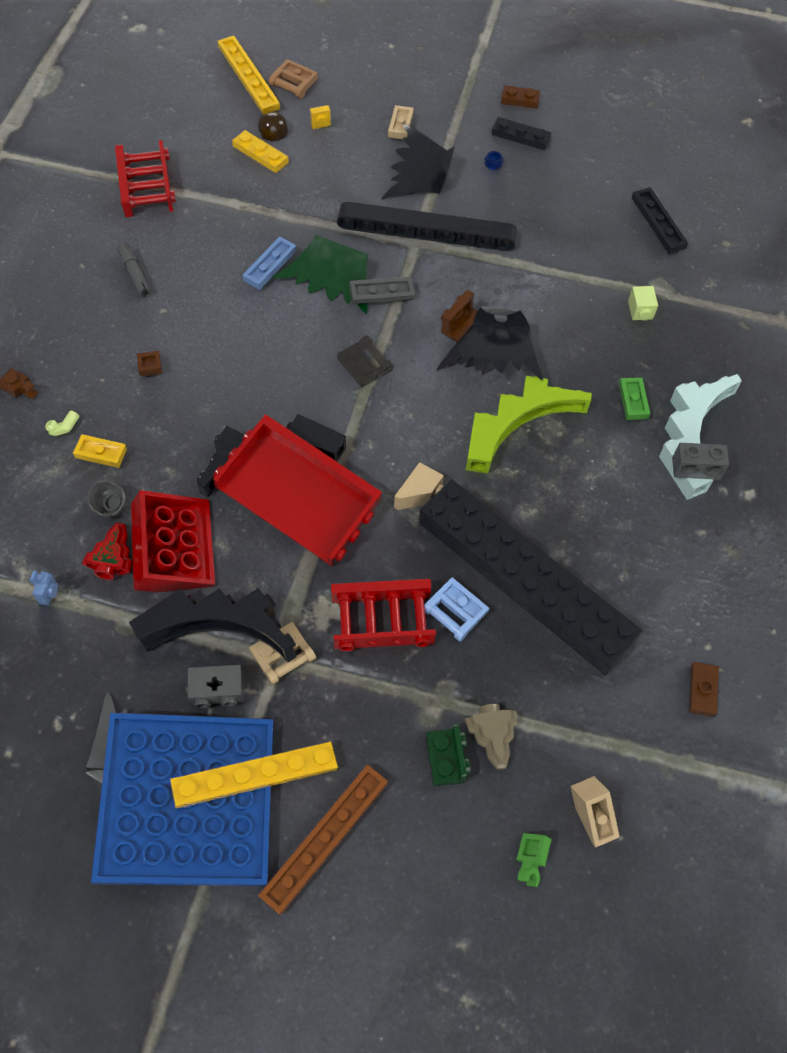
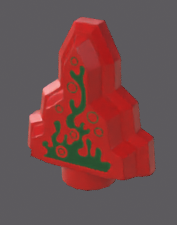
M116 522L107 531L105 539L96 543L94 549L86 553L82 565L93 569L95 576L105 580H112L115 574L127 575L131 573L133 562L129 559L130 549L126 546L128 539L126 525Z

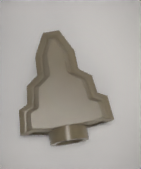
M498 704L481 706L478 709L479 714L465 718L468 733L474 734L477 744L485 748L487 758L496 770L506 769L510 756L509 743L514 738L513 728L518 724L516 711L500 710Z

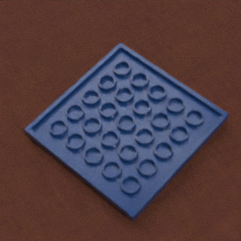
M110 713L91 884L266 886L271 786L175 809L170 779L271 756L273 719Z

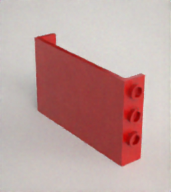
M265 414L253 430L246 432L242 439V444L230 452L229 460L225 465H220L213 475L215 487L332 567L335 561L340 562L347 552L345 548L349 542L353 544L361 533L359 531L363 524L367 525L375 514L372 511L381 501L382 492Z

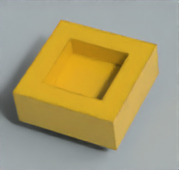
M328 105L310 109L312 129L331 126L330 108Z

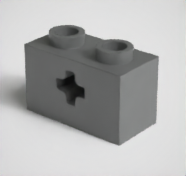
M241 665L188 668V700L191 706H195L198 709H207L211 705L234 707L237 703H244L243 671ZM216 685H220L217 687V691H212Z

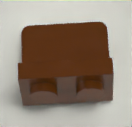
M466 290L462 296L459 295L455 299L453 306L450 309H446L441 316V333L456 342L461 339L474 322L477 310L472 308L473 292Z

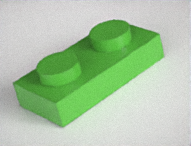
M621 378L619 387L626 420L648 419L650 410L643 378Z

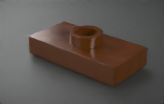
M698 662L691 664L689 713L711 717L717 715L719 666Z

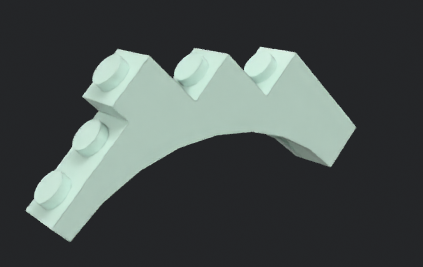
M738 374L731 377L725 376L712 384L706 383L701 387L695 381L688 384L683 383L674 390L670 402L676 409V412L669 416L665 426V430L671 437V440L663 445L659 457L687 500L706 493L713 480L674 477L672 456L679 442L700 444V430L704 416L721 400L736 393L742 382Z

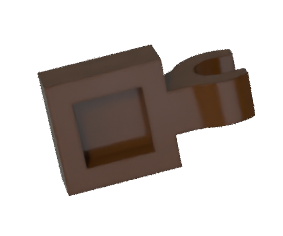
M12 368L0 379V389L14 397L21 393L33 400L38 394L33 389L35 385L30 382L28 376Z

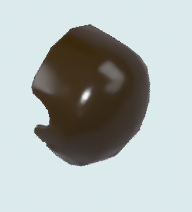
M268 112L259 118L258 128L263 139L276 141L287 135V122L281 114Z

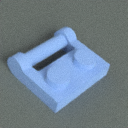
M451 578L424 605L425 613L427 615L431 614L455 634L454 638L459 642L489 612L488 606L454 578ZM441 602L465 623L459 626L439 609L437 605Z

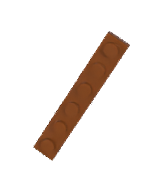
M367 764L258 897L281 916L388 785V781Z

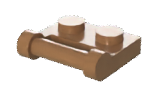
M287 59L270 76L269 84L274 87L279 86L302 99L306 91L317 81L318 72ZM281 78L291 81L299 86H295L287 81L282 80Z

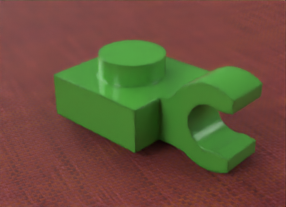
M523 833L516 860L522 863L518 873V880L527 882V886L538 887L540 874L538 866L545 867L551 839L546 835Z

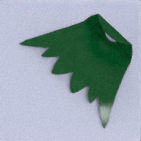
M316 235L309 246L293 263L272 276V278L284 279L298 276L295 284L310 279L309 293L316 292L326 286V294L330 301H333L343 291L344 299L349 304L351 301L349 282L366 280L368 254ZM367 303L357 304L367 314Z

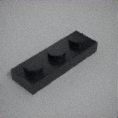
M498 117L492 128L491 135L545 151L552 132Z

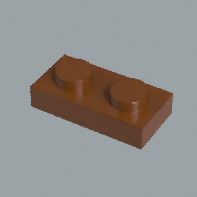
M504 85L501 104L537 109L540 90Z

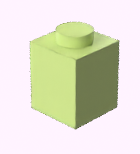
M654 286L632 287L628 299L632 320H651L654 318L658 308Z

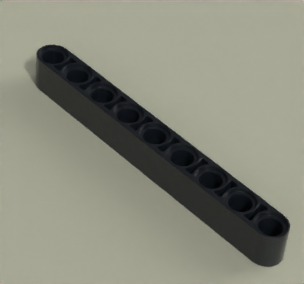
M343 202L337 218V225L345 230L500 251L513 250L517 236L516 226L510 223L356 202Z

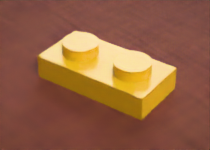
M81 434L73 455L77 459L119 468L127 447L123 443Z

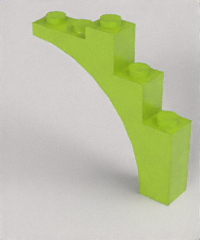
M526 376L522 397L512 394L500 395L497 416L475 412L466 470L488 474L492 458L500 444L510 433L522 424L548 414L562 412L587 413L592 393L581 390L562 389L560 387L547 386L548 379L543 378L542 381L537 376Z

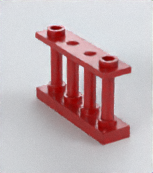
M158 140L160 151L138 154L125 153L123 145H115L121 204L125 218L133 217L132 208H136V205L168 202L169 211H174L173 203H176L174 190H170L166 162L170 160L168 148H164L162 140ZM161 159L162 165L139 168L127 167V165H131L133 162ZM163 173L164 179L134 183L129 181V179L135 176ZM165 187L166 191L163 194L139 197L131 195L134 191Z
M431 579L331 584L332 603L340 605L341 635H334V649L352 651L355 648L401 645L426 647L434 644L436 631L435 629L427 630L424 600L430 598ZM402 599H412L414 601L417 629L415 631H401L399 601ZM387 600L390 605L391 632L376 633L374 603ZM352 602H363L365 604L366 633L351 634L350 604Z

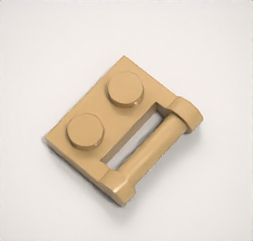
M293 622L280 629L284 635L289 633L295 641L294 651L300 649L302 652L289 663L285 662L273 670L270 666L283 659L279 653L261 641L249 647V651L271 685L279 682L278 678L306 661L311 662L316 659L313 650L306 643Z

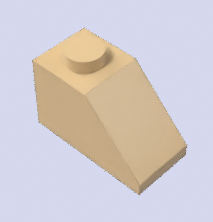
M419 462L395 495L394 508L401 510L425 505L444 487L442 485L444 475Z
M595 776L570 786L575 809L595 848L619 838L610 791Z

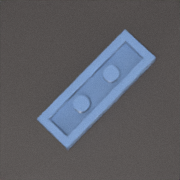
M279 236L242 275L243 281L260 290L297 251L296 245Z

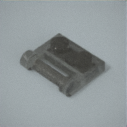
M368 335L362 337L354 345L337 353V359L361 388L390 373L394 368L393 363L385 359L373 345V340ZM367 350L380 367L375 368L362 351Z

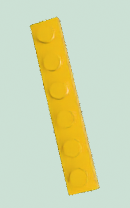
M235 36L218 40V48L262 114L279 110V101Z
M327 742L172 778L170 783L175 809L335 771L338 766L332 743Z

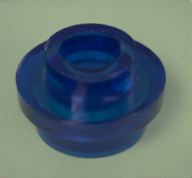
M497 151L489 152L484 159L485 166L492 170L503 166L502 154Z

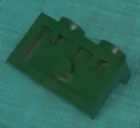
M459 724L453 725L452 729L426 732L433 787L465 783L467 774H470L471 770L469 758H464L463 748H466V737L464 732H460Z

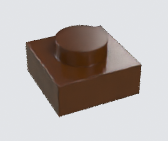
M159 351L137 353L140 377L162 374Z

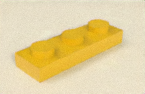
M246 130L232 140L233 147L275 173L289 163L287 155Z

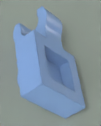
M33 570L30 582L34 584L35 588L32 594L39 604L49 606L51 599L57 594L58 584L51 573L42 571L41 574H38L37 571Z

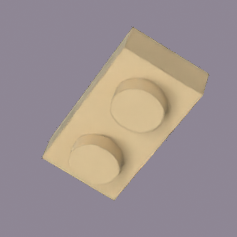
M395 105L388 137L396 139L408 137L403 124L411 125L414 108Z

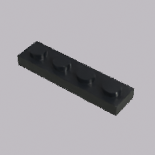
M649 187L633 192L631 198L668 254L686 249L688 241L652 188Z

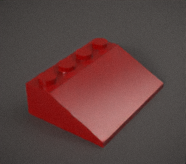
M140 490L131 503L134 590L158 593L177 591L179 589L214 587L215 574L209 500Z

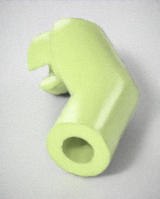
M69 411L63 422L57 423L55 420H50L46 423L45 429L52 436L69 433L79 419V415L74 411Z

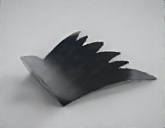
M403 124V127L411 137H403V140L410 148L396 149V153L405 160L391 166V169L403 174L396 175L391 179V181L399 183L392 186L381 200L408 192L440 194L448 174L455 147L446 150L426 135Z
M480 307L475 315L472 326L455 344L437 368L439 370L461 357L460 365L474 357L476 371L481 370L492 359L497 371L503 373L508 362L511 360L517 370L520 371L521 365L524 363L526 367L543 381L532 344L530 326L520 310ZM495 315H506L507 320L505 322H498L495 319Z

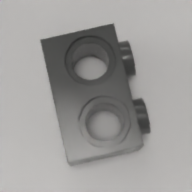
M679 442L672 456L674 477L721 480L729 467L727 445Z

